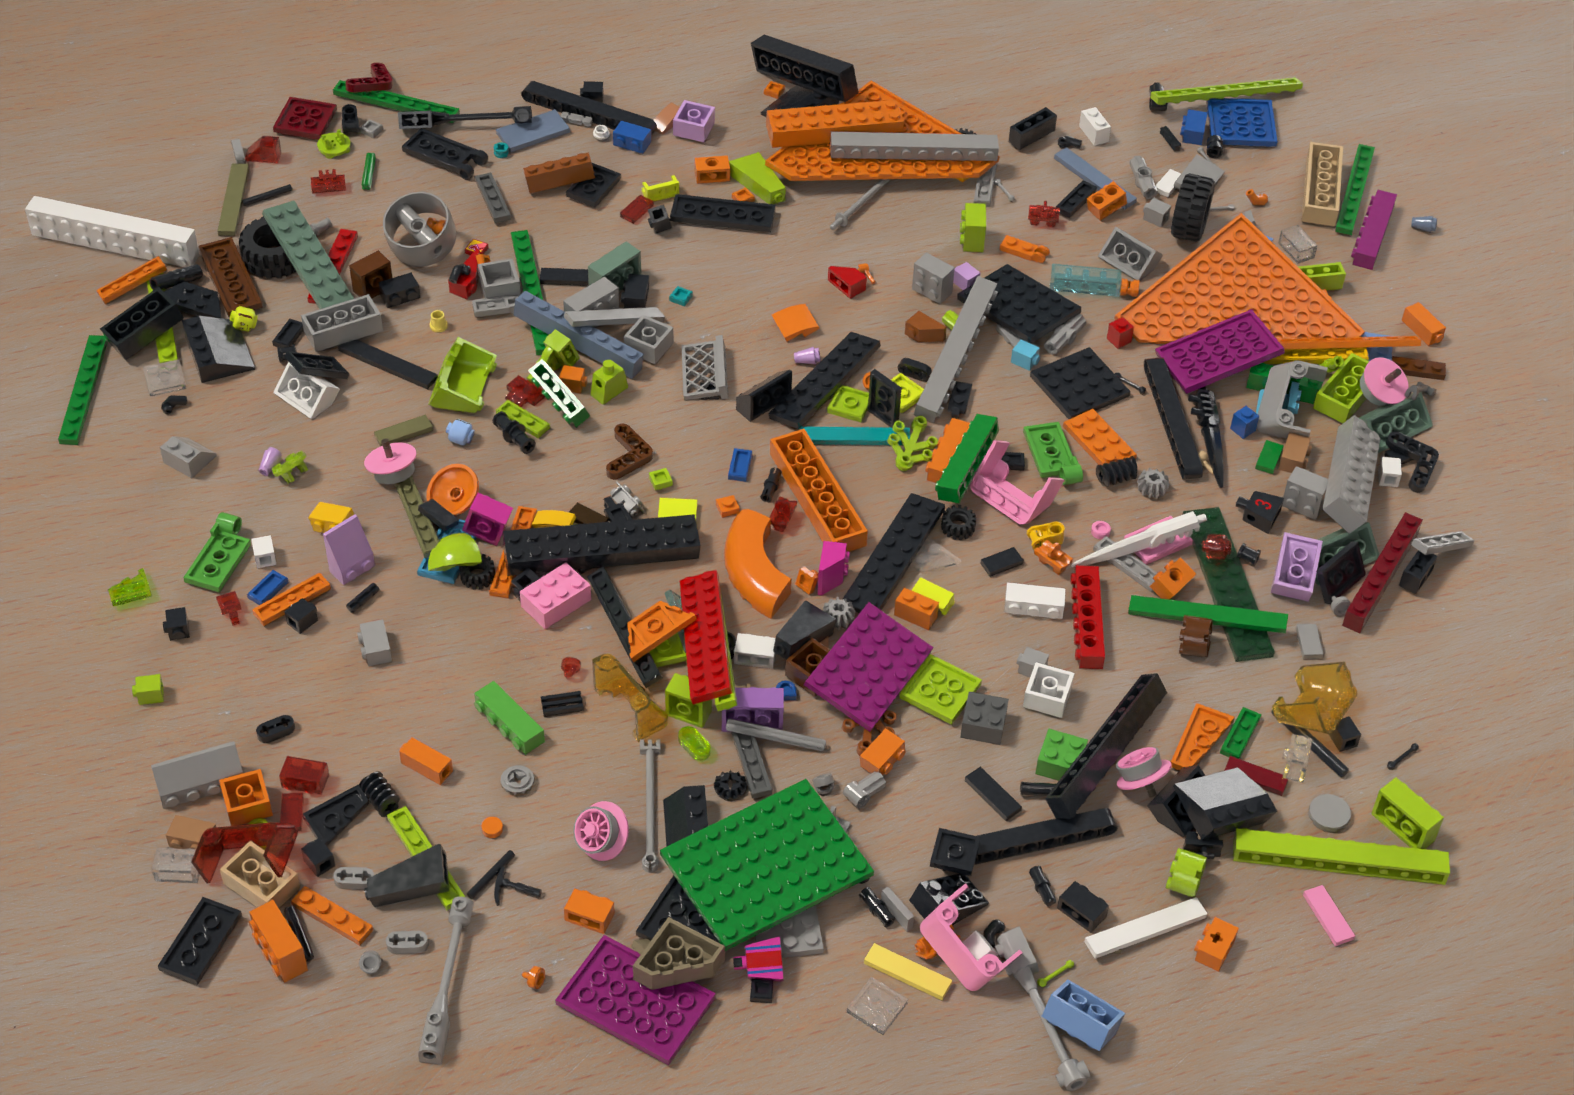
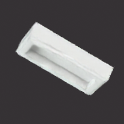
M1170 169L1155 185L1158 193L1169 197L1177 188L1174 186V183L1181 173Z

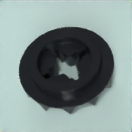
M731 769L726 773L722 771L721 775L716 776L714 782L715 792L724 799H737L747 789L745 776H741L739 771L734 773ZM729 780H731L733 783L731 789H729L728 786Z

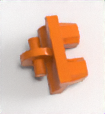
M1046 540L1041 547L1034 550V554L1039 557V561L1042 564L1052 566L1053 572L1057 575L1064 572L1066 567L1073 562V558L1061 550V545L1058 542L1052 544Z

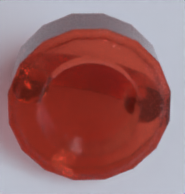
M573 657L562 659L561 669L564 671V677L570 678L580 671V660Z

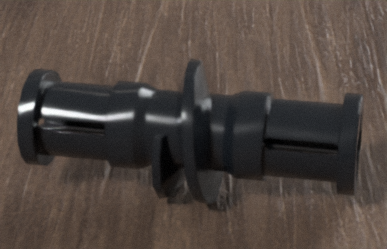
M503 411L494 415L492 423L496 427L501 428L502 436L506 442L515 443L524 454L531 453L535 449L536 442L526 435V428L523 424L516 420H510Z

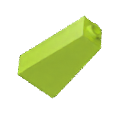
M759 152L729 161L730 176L766 203L776 204L785 201V186L773 170L765 165V159Z

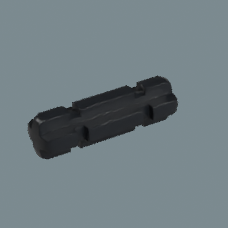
M1167 126L1161 127L1160 134L1174 151L1180 150L1181 143Z
M375 583L370 584L347 603L346 608L353 613L380 590Z

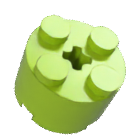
M1178 848L1175 859L1170 867L1169 873L1171 875L1168 877L1165 888L1195 897L1200 885L1201 876H1203L1207 857Z

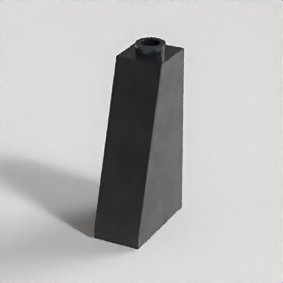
M804 601L776 635L773 652L787 660L811 638L820 643L827 636L833 635L836 618L810 602Z
M437 844L368 878L367 887L364 889L367 901L370 900L374 907L450 891L447 854L442 845Z

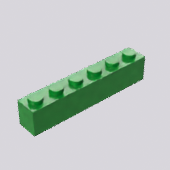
M976 414L973 421H970L967 432H964L961 443L957 445L954 455L949 459L948 466L943 469L940 480L936 482L935 491L938 494V500L953 503L961 502L981 462L999 432L998 417Z

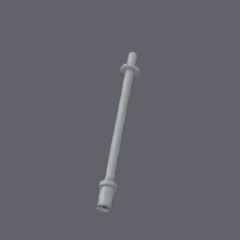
M881 179L844 213L838 212L835 215V221L830 225V229L835 230L840 225L846 226L848 218L891 179Z

